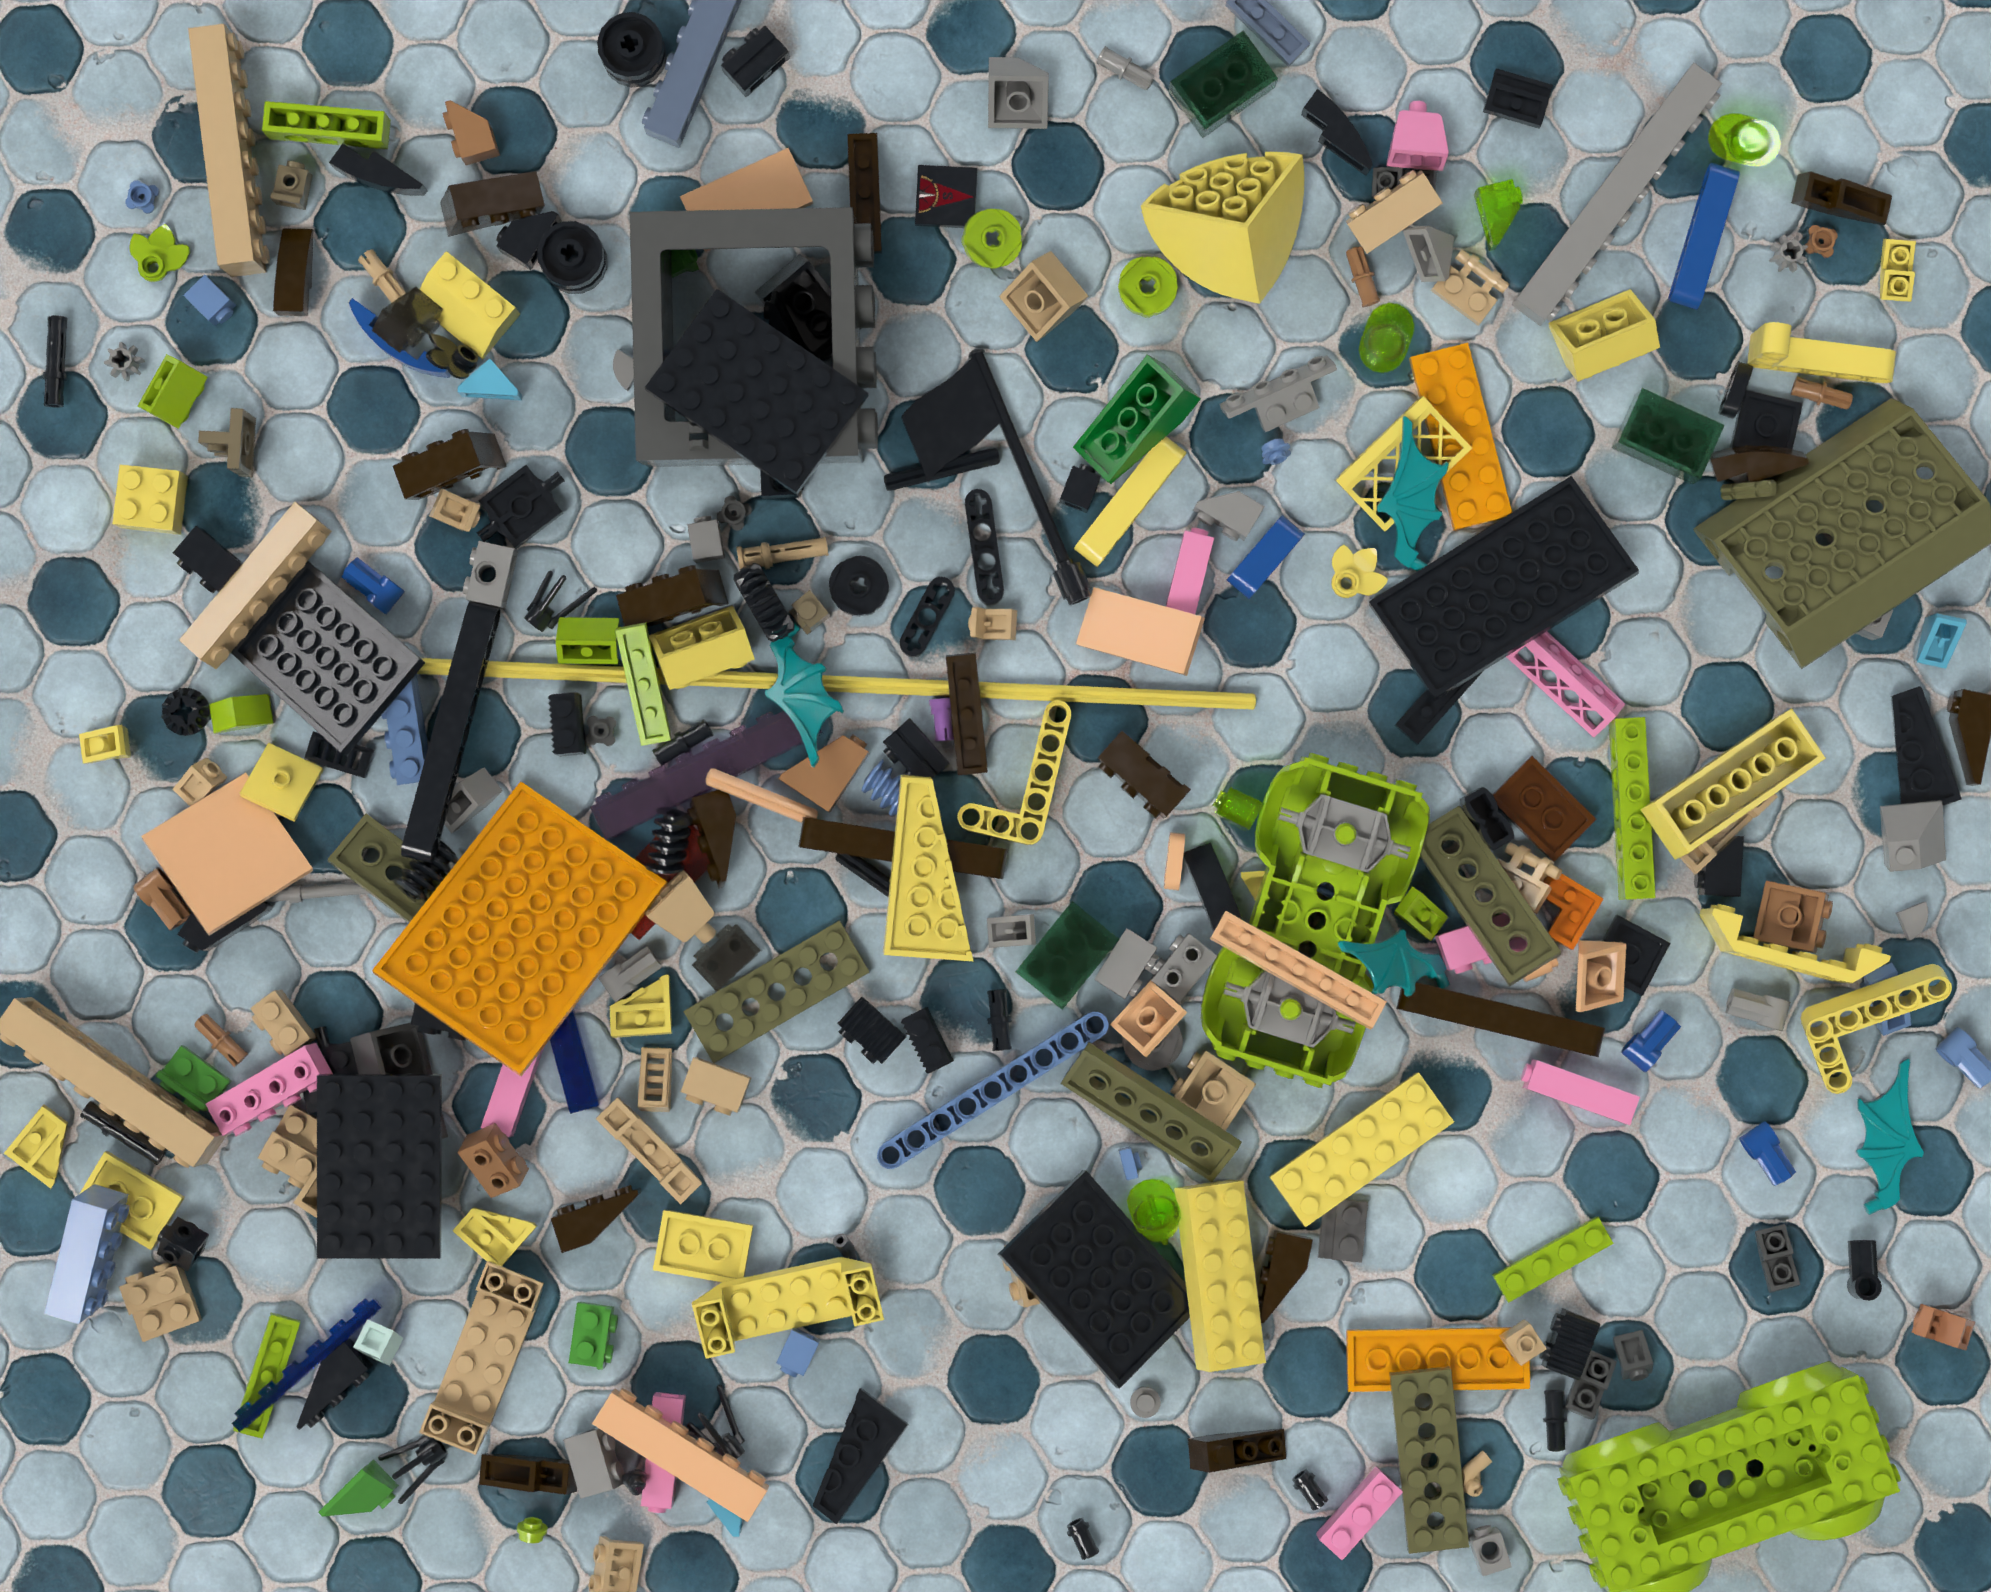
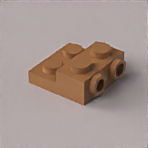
M1766 881L1753 938L1761 942L1816 954L1817 948H1823L1825 944L1826 931L1821 929L1824 918L1829 919L1831 916L1833 901H1828L1829 895L1824 892Z

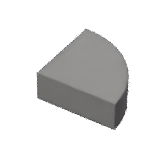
M617 349L613 359L614 374L620 385L629 391L634 383L633 358Z
M1921 902L1896 912L1907 941L1916 938L1926 926L1928 920V906L1926 902Z

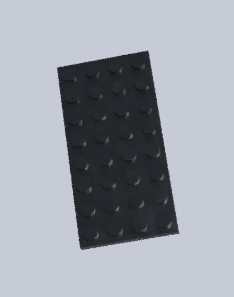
M1570 476L1369 601V606L1434 701L1632 579L1639 574V569L1576 481Z

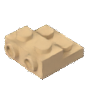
M1206 1050L1202 1054L1195 1052L1186 1066L1191 1069L1185 1080L1179 1077L1170 1092L1174 1094V1098L1226 1131L1256 1083Z
M294 1104L289 1106L276 1130L272 1131L258 1156L260 1160L264 1161L262 1167L274 1174L282 1171L290 1176L288 1179L289 1183L302 1189L317 1167V1117L308 1114L305 1110Z
M168 1262L153 1267L154 1274L144 1277L143 1272H139L126 1277V1284L119 1286L128 1314L133 1315L142 1342L202 1320L184 1269L177 1265L172 1266Z

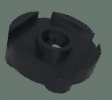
M854 556L840 562L834 568L829 579V590L832 600L841 611L851 616L860 617L872 615L882 607L888 596L889 584L886 573L877 561L866 556ZM859 578L864 579V585L867 586V590L855 594L854 588L850 586L852 581L858 582Z

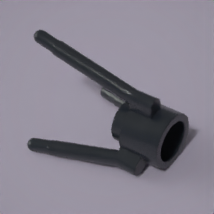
M548 571L532 603L526 609L528 613L524 616V619L541 632L547 627L553 629L558 623L559 617H565L596 593L597 588H591L556 616L552 617L555 611L548 605L567 578L565 575H562L542 602L541 599L553 576V572Z
M717 1385L719 1398L733 1436L729 1432L720 1436L701 1412L698 1414V1418L715 1442L713 1443L693 1423L689 1422L687 1427L698 1438H704L715 1446L713 1450L718 1454L724 1456L726 1453L737 1459L745 1452L741 1446L745 1440L738 1430L722 1385Z
M424 1435L414 1442L378 1456V1459L382 1461L419 1447L415 1451L418 1457L392 1475L393 1479L399 1478L421 1462L424 1466L430 1463L428 1468L399 1498V1504H403L428 1476L445 1462L443 1457L448 1455L441 1441Z

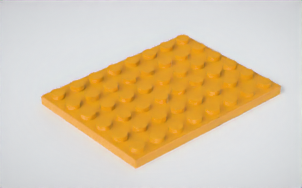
M520 781L372 971L373 974L522 1077L645 915L647 909L652 906L667 886V881L654 872L647 870L644 865Z

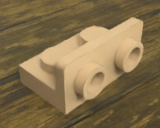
M600 1536L593 1552L595 1568L594 1574L589 1579V1592H636L644 1544L637 1541L611 1540L606 1536Z

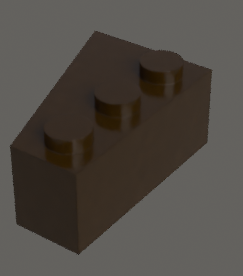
M536 171L449 185L440 202L448 237L538 215L545 206Z
M462 429L454 432L451 435L452 439L446 442L439 440L426 446L427 450L420 454L412 452L402 456V462L392 467L404 499L420 500L439 493L440 489L447 490L452 488L454 483L465 478L476 479L480 477L479 472L485 469L497 468V470L507 467L495 434L469 432V429Z
M690 565L678 569L679 574L669 577V574L653 577L652 583L645 586L642 583L626 586V592L616 595L624 626L646 622L647 627L674 620L675 617L690 612L692 614L699 613L702 608L712 605H719V607L728 605L719 570L696 569V565Z
M1123 731L1118 734L1097 758L1101 762L1098 768L1109 778L1115 775L1123 782L1120 786L1121 789L1133 799L1136 796L1140 797L1146 803L1143 808L1155 819L1159 815L1163 819L1166 818L1191 790L1185 784L1182 785L1177 781L1168 769L1158 764L1147 751Z

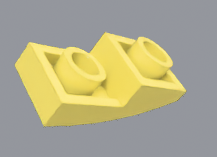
M1883 239L1880 299L1912 301L1915 272L1912 271L1916 241Z

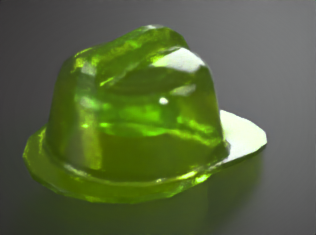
M1729 113L1719 117L1713 122L1708 134L1710 148L1717 156L1747 166L1760 167L1767 165L1775 159L1780 150L1781 139L1779 132L1773 124L1744 114Z
M1394 303L1382 304L1374 309L1369 316L1360 340L1359 354L1365 366L1372 371L1380 373L1393 371L1404 360L1414 332L1413 318L1406 308Z
M1144 1180L1131 1189L1127 1198L1128 1209L1134 1227L1146 1239L1153 1242L1161 1241L1164 1246L1168 1245V1239L1176 1233L1181 1219V1211L1175 1194L1170 1185L1162 1180Z

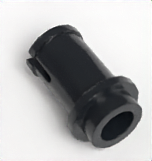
M1305 1469L1293 1477L1292 1481L1295 1483L1293 1487L1295 1490H1300L1314 1511L1325 1505L1324 1503L1328 1501V1498L1314 1481L1315 1475Z
M1079 1518L1067 1525V1535L1069 1537L1072 1536L1081 1559L1085 1560L1099 1553V1549L1096 1547L1088 1530L1089 1523L1085 1522L1083 1518Z

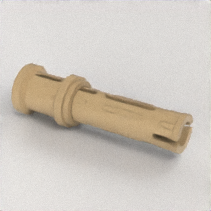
M826 536L772 546L766 542H762L761 546L749 548L736 546L740 569L753 563H757L760 567H765V569H770V567H773V563L829 556Z

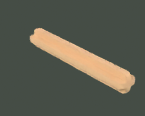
M710 769L706 776V784L708 786L802 823L803 817L817 819L818 811L816 809L717 769Z

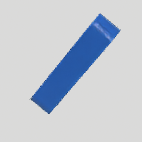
M1715 163L1709 164L1671 285L1668 301L1696 310L1699 308L1738 183L1740 171Z

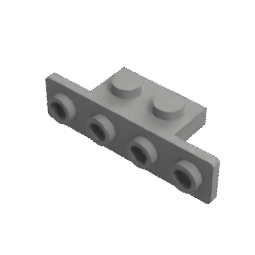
M1328 356L1315 357L1309 360L1307 365L1298 369H1288L1276 379L1259 382L1253 389L1245 393H1236L1229 396L1225 402L1220 403V408L1228 418L1255 408L1262 429L1265 432L1270 431L1320 408L1311 382L1336 371V365Z

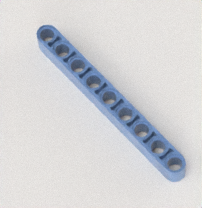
M1098 1011L1088 1012L885 1141L877 1152L878 1162L886 1169H894L904 1164L1084 1049L1088 1042L1092 1044L1103 1037L1108 1030L1109 1023L1107 1018ZM1098 1016L1102 1019L1103 1028L1100 1032L1090 1033L1087 1030L1086 1022L1090 1017ZM1068 1032L1074 1033L1078 1038L1077 1046L1071 1050H1067L1061 1045V1037ZM1040 1049H1048L1052 1053V1061L1046 1066L1039 1065L1035 1060V1055ZM1015 1065H1022L1027 1070V1076L1021 1082L1013 1081L1010 1077V1070ZM995 1081L1001 1085L1002 1092L998 1097L990 1098L985 1094L984 1087L988 1082ZM963 1098H971L975 1101L976 1109L973 1113L964 1114L960 1111L959 1102ZM938 1114L947 1115L951 1121L950 1127L946 1130H938L933 1124L934 1117ZM911 1131H921L925 1136L924 1144L919 1147L912 1146L908 1141V1135ZM892 1146L899 1151L900 1157L896 1162L889 1163L884 1160L882 1153L886 1147Z

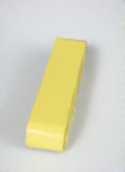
M1167 436L1161 440L1139 463L1076 544L1074 550L1098 567L1187 452Z

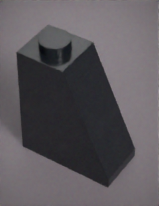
M264 901L210 936L192 912L177 935L185 939L183 944L197 953L199 950L210 951L271 912L274 906Z

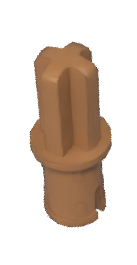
M1360 246L1346 251V256L1353 275L1351 281L1356 284L1362 307L1379 303L1380 298L1372 278L1375 274L1370 272L1363 248Z
M1798 376L1795 378L1791 390L1792 396L1809 399L1816 402V405H1820L1822 402L1839 408L1849 409L1853 400L1852 394L1826 387V382L1820 384Z
M208 1014L202 1015L195 1022V1027L213 1044L211 1048L213 1050L217 1049L233 1067H236L248 1055L229 1036L231 1033L229 1031L225 1032Z

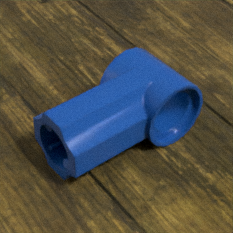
M358 557L349 563L341 576L352 587L364 594L368 602L386 615L405 592L385 575L382 577Z
M1659 1010L1640 1033H1636L1625 1044L1621 1053L1645 1073L1657 1062L1662 1054L1661 1050L1681 1026L1663 1010Z
M1762 1122L1739 1137L1746 1152L1753 1160L1758 1162L1773 1186L1785 1182L1796 1173L1787 1156L1778 1145L1780 1141L1767 1122Z

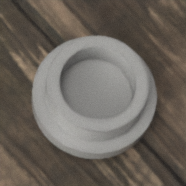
M1149 1387L1138 1388L1130 1399L1132 1411L1142 1418L1154 1416L1161 1404L1158 1393Z

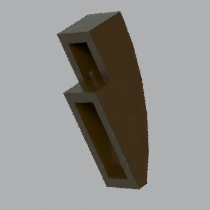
M1810 171L1798 174L1791 203L1846 219L1885 225L1892 195L1843 178L1835 180Z
M282 229L276 265L273 311L278 316H308L309 289H312L313 229Z
M1741 446L1707 454L1717 482L1744 473L1749 482H1757L1809 464L1808 458L1803 452L1774 446Z
M484 1453L481 1456L479 1485L527 1492L543 1491L564 1495L577 1492L569 1460Z

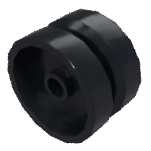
M635 12L620 13L610 18L600 30L597 40L598 54L608 75L618 84L630 88L643 87L655 81L662 73L667 60L666 46L656 24L647 16ZM632 48L636 49L633 52H629V50Z
M563 221L551 226L541 237L537 248L538 263L548 281L558 290L568 294H583L594 289L603 280L607 270V254L598 235L589 226L577 221ZM572 255L578 256L577 258L573 257L572 262H569V258Z

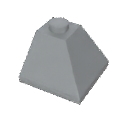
M989 57L988 128L1047 129L1049 73L1019 57Z
M1941 800L1880 806L1884 865L1890 872L1922 869L1946 860Z

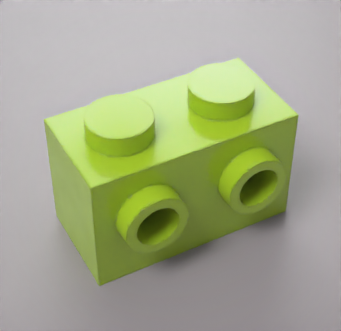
M166 354L137 406L179 429L181 424L188 419L190 408L195 399L203 392L208 377L182 361Z
M559 617L555 640L558 664H618L620 649L615 630L620 627L619 618Z

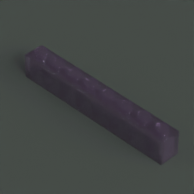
M772 711L756 718L758 724L748 729L745 725L737 727L729 732L731 737L721 742L718 738L713 739L702 745L703 751L695 755L691 751L675 759L677 764L667 769L665 765L659 766L648 772L649 778L641 782L637 778L621 786L623 791L613 796L611 792H607L595 798L596 804L591 806L590 809L605 839L611 840L661 815L656 812L657 808H675L691 800L693 797L713 789V787L706 784V776L712 768L738 777L804 744L795 724L784 711L776 715ZM821 729L819 731L818 736L823 734Z

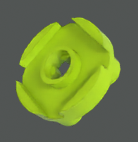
M989 208L978 211L969 218L963 230L961 243L972 262L980 267L995 269L1009 265L1019 255L1022 248V231L1019 222L1012 214L1002 209ZM998 232L997 240L999 244L997 246L994 244L988 246L986 243V233Z
M1142 256L1131 260L1120 274L1118 292L1122 303L1132 313L1145 318L1165 312L1173 304L1178 287L1176 273L1168 262L1159 257ZM1152 279L1155 282L1153 286L1155 291L1153 293L1142 292L1143 286L1140 282L1142 280L1149 282Z

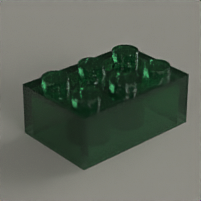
M1243 30L1171 80L1168 91L1200 136L1204 138L1276 87L1278 77Z
M1642 388L1635 394L1611 448L1693 485L1701 479L1725 425Z
M1071 901L1015 972L1063 1010L1118 942L1119 938Z

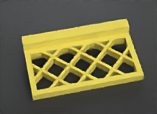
M1424 396L1417 399L1335 479L1384 532L1394 524V521L1390 517L1384 523L1376 514L1377 502L1382 500V498H1377V480L1392 481L1393 477H1377L1378 464L1383 459H1395L1396 471L1399 460V444L1402 441L1403 416L1412 421V431L1417 427V435H1413V437L1417 438V447L1420 452L1421 438H1438V456L1424 457L1428 460H1438L1440 465H1442V460H1450L1447 472L1472 449ZM1429 414L1439 422L1438 435H1421V422ZM1443 427L1449 432L1450 435H1442ZM1442 439H1455L1463 448L1454 457H1443ZM1396 447L1395 456H1387ZM1374 468V477H1365ZM1361 480H1373V498H1360L1352 489ZM1364 501L1373 502V510Z

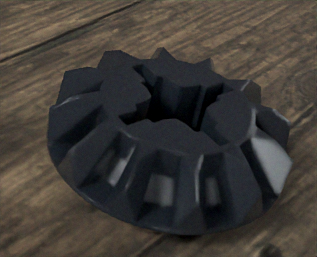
M179 688L169 693L164 703L161 704V718L164 720L166 727L178 735L189 736L196 734L206 726L209 720V703L205 696L195 689ZM182 700L186 707L197 708V710H193L188 714L187 721L183 716L174 715V713L182 709Z

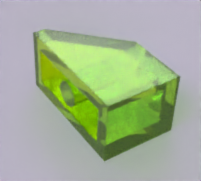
M1513 179L1478 187L1474 193L1489 251L1495 250L1519 211L1520 204L1523 203L1519 186H1514Z
M1229 787L1226 792L1222 790L1219 792L1212 806L1217 808L1214 815L1246 832L1250 830L1264 803Z

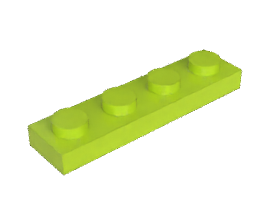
M645 622L616 628V636L641 746L671 741V732L647 624Z
M1596 1216L1492 1276L1509 1303L1614 1243L1600 1218Z
M270 1313L233 1431L263 1439L301 1323L300 1320Z

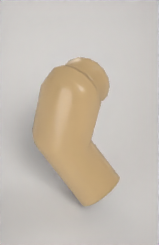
M1483 1450L1462 1468L1463 1490L1472 1497H1477L1482 1493L1481 1471L1492 1463V1460Z

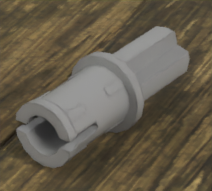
M1106 46L1097 58L1096 64H1100L1119 75L1118 79L1124 78L1144 90L1149 89L1154 81L1155 76L1134 64L1132 58L1126 59Z

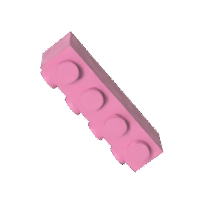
M313 1043L301 1047L205 1105L222 1136L234 1133L235 1137L249 1131L252 1128L250 1123L259 1119L260 1122H263L276 1115L275 1108L282 1104L286 1108L300 1101L301 1097L299 1094L308 1090L309 1093L317 1091L318 1074L333 1073L318 1045Z

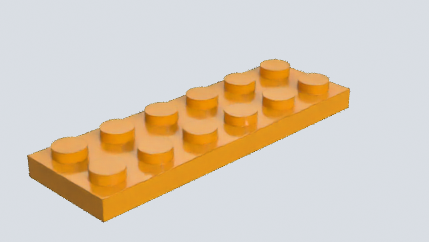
M1464 343L1410 357L1409 361L1419 398L1424 396L1472 447L1441 479L1453 531L1503 519L1511 514L1512 510L1469 344ZM1429 414L1425 418L1428 435H1438L1439 422ZM1443 427L1442 435H1450L1449 432ZM1429 438L1433 454L1438 456V438ZM1442 439L1443 457H1454L1463 448L1455 439ZM1442 460V464L1450 460Z
M1511 1327L1346 1329L1348 1392L1391 1391L1390 1372L1446 1366L1451 1368L1453 1390L1530 1389V1360L1522 1366L1518 1364L1499 1337V1335Z

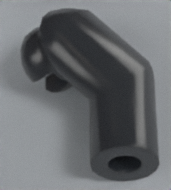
M635 1469L622 1475V1482L631 1494L635 1496L642 1494V1490L646 1487L647 1476L645 1472Z

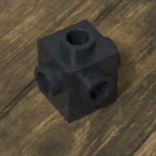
M177 1217L171 1226L166 1224L157 1237V1241L160 1242L157 1255L161 1256L166 1262L175 1264L188 1272L203 1253L209 1234L199 1229L192 1222H187Z

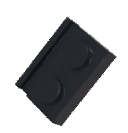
M1496 68L1483 112L1540 129L1553 85Z

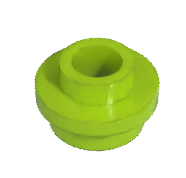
M528 1517L517 1525L519 1539L526 1543L542 1542L548 1530L547 1525L542 1523L541 1519L535 1517Z

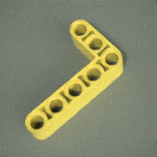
M1779 322L1765 323L1750 335L1747 364L1753 366V368L1873 383L1893 382L1896 351L1891 349L1790 337L1792 326Z
M1055 700L1046 706L1020 814L968 803L961 807L958 812V822L963 829L1024 845H1033L1040 841L1044 832L1071 719V710L1067 703ZM1054 707H1061L1066 712V718L1063 722L1055 723L1050 719L1049 711ZM1054 736L1058 739L1059 747L1056 751L1048 752L1043 748L1042 741L1045 737ZM1038 766H1049L1052 770V777L1047 781L1038 780L1035 776V770ZM1040 794L1044 797L1045 806L1041 810L1037 811L1029 807L1028 799L1031 795ZM974 809L979 813L980 820L976 825L969 826L963 822L962 816L966 810ZM997 816L1006 817L1009 822L1008 829L1003 833H998L992 828V821ZM1033 823L1037 826L1038 835L1035 839L1027 840L1022 836L1021 828L1024 824Z
M1936 964L1925 965L1804 1009L1800 1017L1801 1024L1820 1075L1830 1092L1835 1094L1844 1093L1852 1085V1076L1837 1037L1943 1001L1951 994L1952 985L1942 967ZM1937 979L1940 980L1938 984L1934 986H1929V984L1932 981ZM1911 990L1908 995L1899 996L1901 992ZM1881 1000V1003L1879 1005L1873 1007L1870 1006L1872 1002ZM1845 1011H1852V1013L1846 1017L1840 1016ZM1823 1021L1818 1027H1811L1814 1022ZM1825 1047H1832L1828 1052H1820ZM1836 1072H1841V1074L1838 1077H1830L1832 1074Z

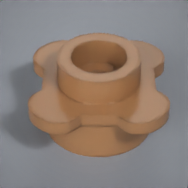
M1818 225L1811 226L1808 230L1809 240L1805 244L1808 248L1805 251L1808 254H1821L1824 258L1831 257L1834 253L1832 247L1838 237L1837 232L1834 229L1820 228ZM1822 239L1824 241L1823 244H1820L1818 240Z

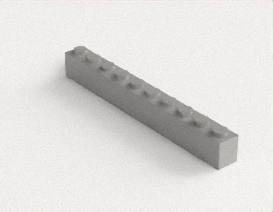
M1693 62L1512 303V306L1539 326L1546 319L1551 322L1561 310V307L1557 305L1563 296L1569 299L1579 286V283L1575 281L1581 272L1587 275L1597 262L1593 258L1594 254L1599 248L1605 251L1615 237L1610 234L1616 225L1622 228L1632 215V212L1628 210L1634 201L1638 204L1641 203L1650 191L1646 187L1652 177L1655 180L1659 179L1668 167L1663 162L1669 154L1674 157L1686 143L1681 138L1687 130L1691 133L1695 131L1703 120L1699 114L1705 107L1709 110L1713 107L1721 96L1717 93V90L1723 83Z

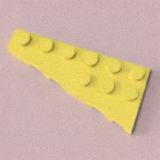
M901 775L883 954L889 956L973 961L933 780L931 777Z

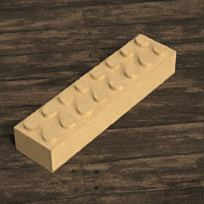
M225 24L188 28L217 265L230 277L267 273L266 264L270 263V256L267 245L263 246L262 234H266V224L264 217L259 215L258 207L263 202L260 187H256L255 176L259 175L257 159L255 157L252 158L251 147L255 146L253 129L248 127L247 117H251L252 113L250 102L248 99H245L244 88H248V80L245 70H241L240 59H244L243 45L241 41L236 39L235 33H231Z
M14 998L1 1016L0 1039L12 1047H15V1045L25 1050L24 1056L36 1064L44 1063L50 1068L48 1072L58 1080L65 1081L67 1079L75 1085L73 1089L79 1095L87 1099L90 1096L100 1102L98 1107L111 1116L117 1114L125 1120L123 1124L135 1133L142 1131L150 1137L148 1141L154 1147L162 1151L166 1148L175 1154L173 1159L180 1165L189 1168L190 1165L196 1167L207 1164L227 1135L222 1136L217 1125L188 1107L184 1102L34 998Z

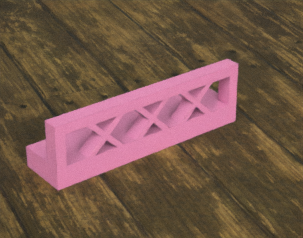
M1547 631L1506 656L1593 738L1619 714L1625 705L1615 693ZM1525 646L1534 654L1535 662H1526L1517 653ZM1542 669L1553 671L1556 674L1557 683L1547 682L1542 676ZM1564 690H1573L1579 696V703H1570L1564 696ZM1586 710L1596 711L1603 720L1595 726L1587 719Z

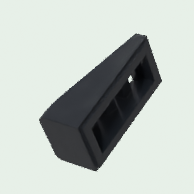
M313 731L304 760L366 778L374 753L373 749L356 745L349 753L346 764L343 766L340 765L343 754L338 750L333 762L328 761L333 745L321 734ZM321 740L326 741L321 758H318L316 756ZM357 751L362 752V756L356 770L352 766Z

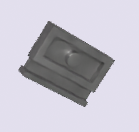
M1345 1199L1322 1215L1318 1258L1362 1263L1368 1202Z

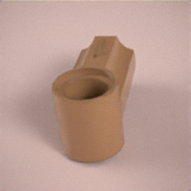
M159 867L133 885L140 899L154 909L169 930L182 925L190 916L191 912L173 890L175 888L173 883Z

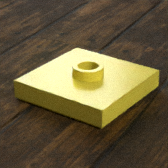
M268 742L243 786L240 797L295 822L320 778L323 768Z

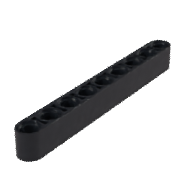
M472 601L467 605L401 847L402 857L433 863L436 857L497 632L501 611L499 607Z

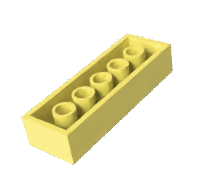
M1791 708L1776 716L1640 810L1674 860L1699 847L1819 764L1826 757Z
M1417 1072L1271 1174L1269 1178L1302 1225L1307 1227L1453 1124L1454 1121L1420 1073Z
M1224 1180L1174 1188L1196 1369L1214 1372L1266 1363L1244 1181Z

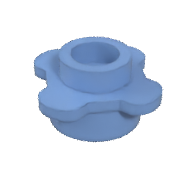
M135 180L130 184L125 204L129 209L138 208L146 214L152 213L155 209L153 203L155 197L159 195V189L155 185L147 186ZM142 194L145 195V198L143 200L140 199V195Z
M1283 439L1271 440L1261 448L1262 457L1264 458L1262 460L1263 464L1277 465L1284 462L1291 455L1290 450H1288L1290 449V444L1285 443Z

